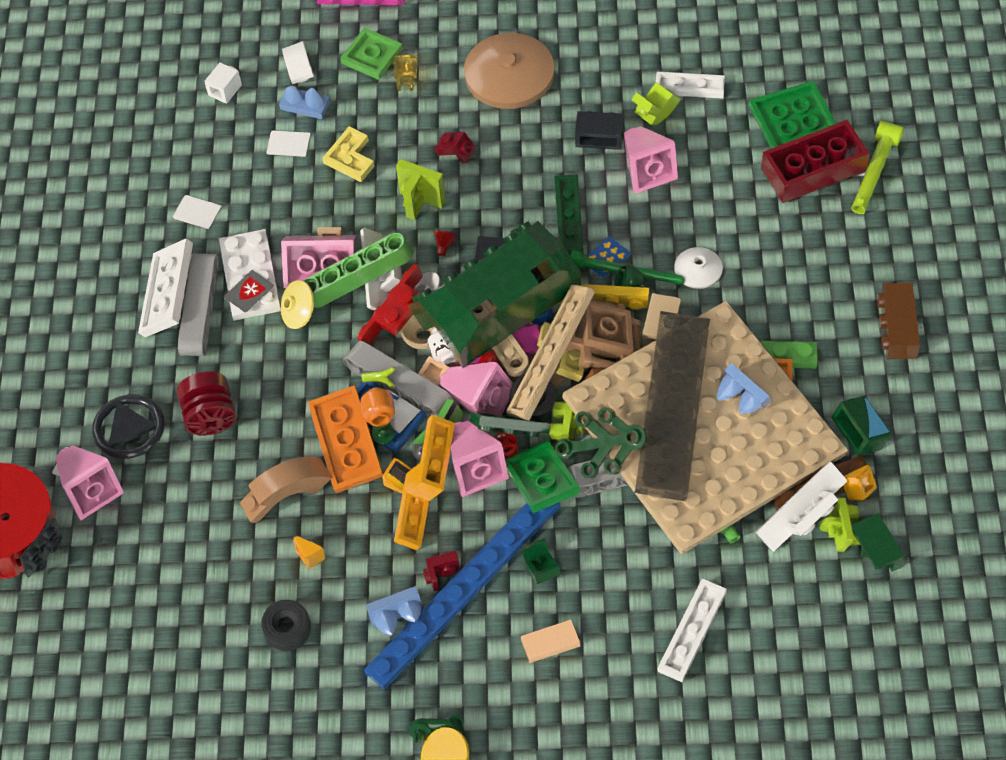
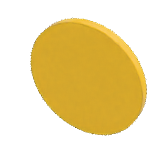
M446 727L437 729L424 742L421 760H469L468 743L465 737L455 729Z

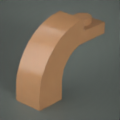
M300 457L291 459L268 469L248 485L251 491L240 504L249 521L258 523L282 499L302 492L316 494L332 477L321 458Z

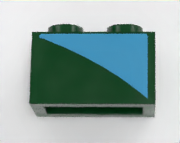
M865 396L841 401L831 417L857 456L882 450L892 435Z

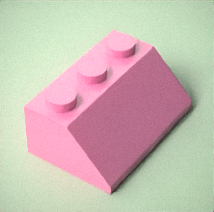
M357 235L285 236L281 241L283 287L287 288L290 283L297 280L303 281L356 253Z

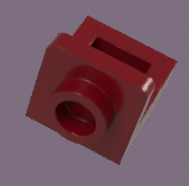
M465 132L444 133L434 148L439 156L456 155L462 164L468 162L476 149Z

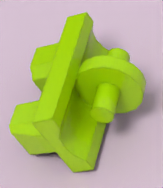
M565 401L554 403L553 416L557 419H563V423L550 424L549 434L551 439L560 440L567 438L574 440L575 429L577 434H583V430L586 428L576 424V415Z
M837 498L838 501L834 509L819 522V529L823 532H828L830 538L834 537L837 552H844L849 546L860 545L851 527V523H855L859 519L858 506L848 505L846 498Z

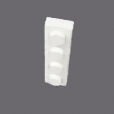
M705 579L701 580L658 666V672L683 682L726 595V588Z

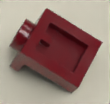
M456 550L426 558L427 568L423 569L426 584H432L433 591H438L439 587L436 577H448L460 570Z

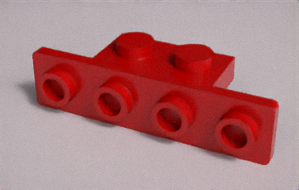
M413 264L410 269L404 272L402 280L396 287L390 290L384 303L375 309L373 317L369 322L361 327L357 336L358 341L371 345L382 329L395 336L398 335L413 315L408 306L414 302L412 297L419 293L414 288L423 278L418 265Z

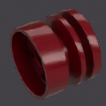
M214 371L199 372L188 376L178 384L176 392L182 409L181 413L186 431L193 435L208 436L220 433L235 423L237 416L226 376Z

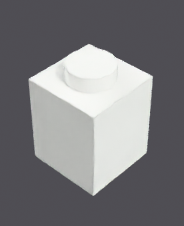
M219 63L205 80L208 96L226 104L242 86L239 71L233 66H227Z

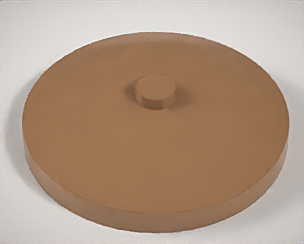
M519 33L497 34L479 42L470 51L464 65L465 82L472 95L486 105L501 109L524 107L539 100L550 89L554 80L553 57L543 43L531 36Z

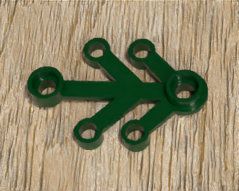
M604 407L598 413L599 420L602 423H610L621 433L619 435H611L593 419L589 412L581 411L575 417L576 424L580 427H586L598 438L576 442L573 439L563 438L557 442L555 451L562 459H572L576 456L577 452L599 449L590 463H584L581 467L583 477L595 478L598 475L600 466L613 447L622 445L615 458L608 459L604 463V470L607 474L617 475L620 473L622 464L631 451L640 450L646 444L647 433L645 429L636 424L627 425L616 415L612 408ZM606 411L610 414L607 420L604 417ZM583 415H585L587 418L584 424L582 423ZM632 433L636 435L634 442L631 441ZM564 444L567 447L565 453H563L562 447ZM612 462H614L615 464L614 471H611L610 465ZM589 466L592 467V473L590 475L587 473V469Z

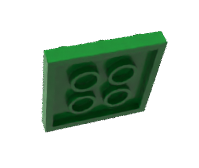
M814 81L749 100V108L770 148L836 124Z

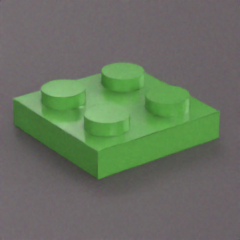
M364 27L342 55L341 64L380 80L403 50L402 43Z

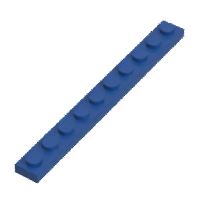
M526 503L426 605L416 623L410 622L364 669L365 675L385 690L560 509V503H556L536 513H533Z

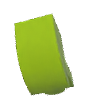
M656 82L646 97L636 92L631 100L637 104L636 114L649 124L657 125L672 113L681 99Z

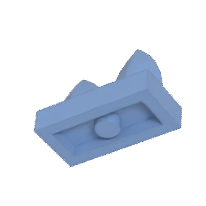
M291 85L285 89L279 106L280 110L323 119L330 104V97L320 95L314 88L303 91Z
M732 363L724 370L726 375L718 388V401L730 399L744 390L739 402V412L741 414L754 412L761 406L766 408L771 403L770 396Z
M416 586L366 604L373 628L377 627L381 632L393 636L397 619L403 617L405 620L416 623L421 610H423Z

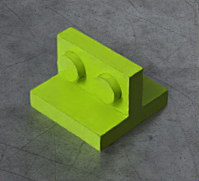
M400 159L396 165L400 194L404 198L403 206L405 207L406 217L415 220L425 203L442 209L446 203L443 174Z

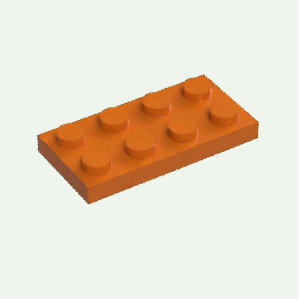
M355 385L309 401L308 406L328 472L332 477L331 482L334 491L339 493L383 477L384 474L368 423L362 416L361 401Z

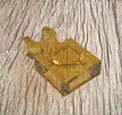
M396 55L394 57V78L397 79L398 91H401L403 84H408L410 91H413V78H417V55Z

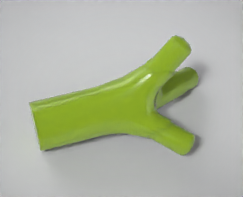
M392 366L382 371L362 373L363 383L382 382L393 389L395 384L389 380L388 376L396 368Z

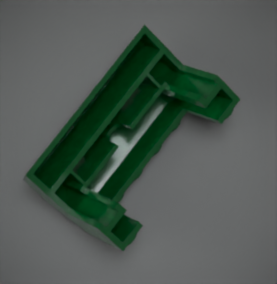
M527 221L510 231L511 234L503 239L505 243L499 248L496 244L483 252L484 258L479 261L474 258L463 265L465 270L457 275L456 272H453L443 279L445 284L433 291L427 288L412 297L414 302L408 307L423 330L435 327L462 368L562 301L572 284L581 286L580 270L565 247L539 221L532 224ZM536 266L543 275V278L538 281L531 272ZM490 298L497 309L478 321L471 310Z

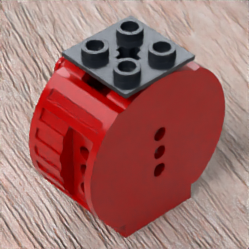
M0 463V579L17 577L24 571L29 578L34 572L37 573L43 567L45 558L59 548L62 537L48 491L38 476L22 466Z

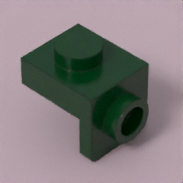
M544 538L521 548L526 568L536 584L549 581L561 575L560 568L550 554Z

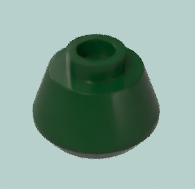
M632 264L621 266L614 280V286L643 288L645 283L642 273Z

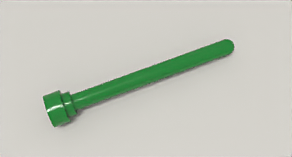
M572 250L571 258L578 269L589 267L617 273L620 267L625 265L588 258L587 255L582 254V251ZM634 266L642 273L643 278L679 285L685 281L682 275Z

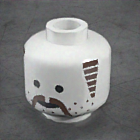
M433 329V334L427 340L433 359L442 364L455 362L457 359L437 329Z

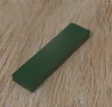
M578 174L554 176L559 242L565 247L570 257L572 250L582 251V254H584Z

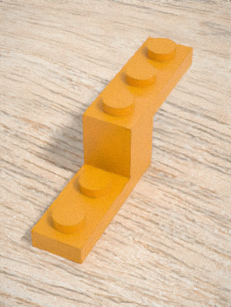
M431 415L428 418L420 463L406 473L394 538L395 543L414 550H418L422 546L429 501L444 491L455 423L436 415Z

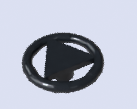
M135 394L119 396L104 404L97 412L92 425V436L96 446L105 454L118 459L135 458L153 449L160 441L165 427L164 415L161 408L148 397ZM124 404H138L151 410L156 425ZM115 409L109 444H107L101 432L102 423L111 411ZM154 430L146 442L139 447L133 449L114 448L125 442L135 443L140 440L143 434Z

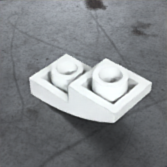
M303 41L282 49L292 84L303 83L309 80V78L314 77Z

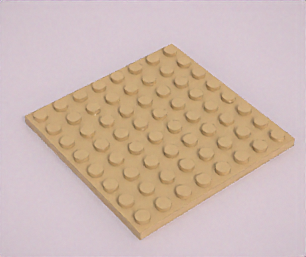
M727 301L563 392L562 396L575 415L581 411L589 412L593 419L611 435H619L621 433L610 423H602L599 420L598 413L604 407L612 408L616 415L627 425L636 424L645 429L647 433L646 444L640 450L631 451L622 464L620 474L681 555L780 496L785 491L790 490L818 473L828 462L834 463L846 456L848 452L843 443ZM730 363L736 366L770 396L772 401L766 408L761 406L754 412L741 414L739 412V402L744 390L730 399L717 400L719 385L726 375L724 370ZM606 411L604 415L605 419L607 420L610 416L608 411ZM585 415L582 416V423L584 424L587 420ZM587 429V431L590 433L593 439L598 438L589 429ZM632 433L631 441L634 442L636 435ZM622 445L614 446L607 456L608 459H614Z

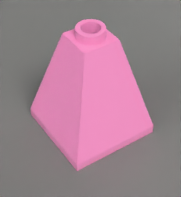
M641 126L630 128L624 132L625 148L635 194L678 179L676 150L673 140Z
M489 362L467 365L464 368L461 366L448 368L447 372L442 374L439 385L470 413L480 412L502 415L509 402L510 390L514 383L498 363Z
M469 421L455 423L451 452L461 496H467L509 479L500 441L483 430H479L477 426Z
M73 445L62 449L55 456L62 487L80 520H83L124 493L107 458Z

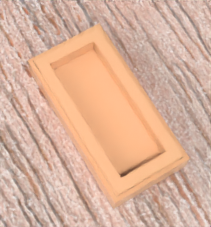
M571 620L521 636L529 663L580 647V641Z

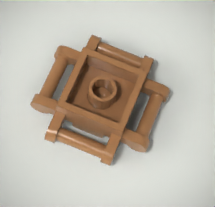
M591 299L575 330V337L573 334L565 351H580L578 361L580 367L588 368L591 366L606 369L617 362L592 357L591 353L620 361L640 350L641 321L631 318V313L629 310H625L624 304H611Z

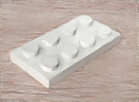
M266 229L219 238L228 292L251 270H254L275 285L246 313L230 302L233 320L281 311Z
M188 239L153 253L138 331L144 337L179 324L193 243Z

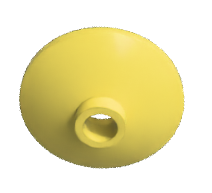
M297 280L290 283L283 293L281 315L284 323L289 328L300 329L311 318L314 308V296L311 287L306 282Z

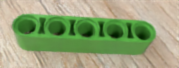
M393 233L306 278L303 281L312 289L314 308L322 307L405 264L412 258L413 249L402 234Z

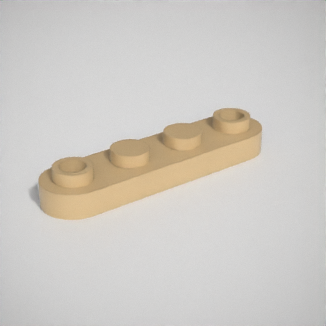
M486 300L471 311L477 320L480 321L493 312L494 308ZM476 310H482L481 313H475ZM512 334L490 349L495 351L497 360L508 375L519 377L527 372L529 368L528 357ZM514 364H520L517 368L512 367Z

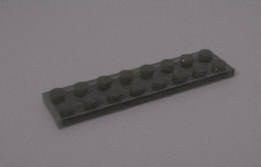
M660 311L643 427L647 433V442L640 449L634 493L685 502L687 500L710 319Z

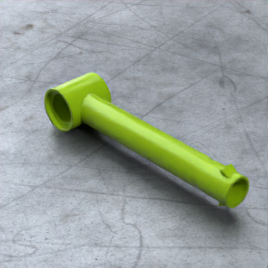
M883 120L880 121L875 135V141L879 142L851 207L853 212L857 214L865 213L891 147H898L904 131L903 126Z

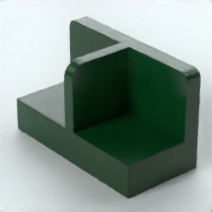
M879 513L852 524V531L862 547L860 553L862 559L868 557L875 570L889 566L893 572L902 567L904 555Z

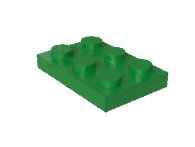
M549 441L505 459L509 476L533 513L580 493L579 485L556 454Z

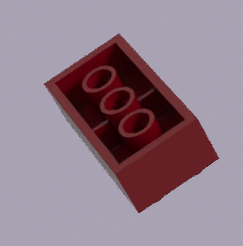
M845 120L763 151L761 169L782 203L867 171L870 153L849 121Z

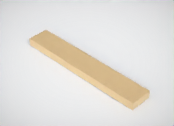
M571 285L506 411L511 417L530 420L595 293L591 287Z

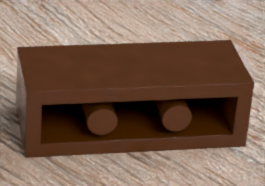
M883 283L881 293H877V308L882 309V314H879V328L884 329V335L881 336L882 350H886L887 359H917L920 340L913 283Z

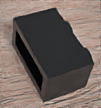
M577 111L575 147L621 150L624 114Z

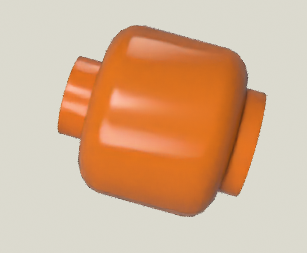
M376 387L370 389L361 397V409L364 420L377 427L384 426L391 421L395 415L393 396L389 391Z

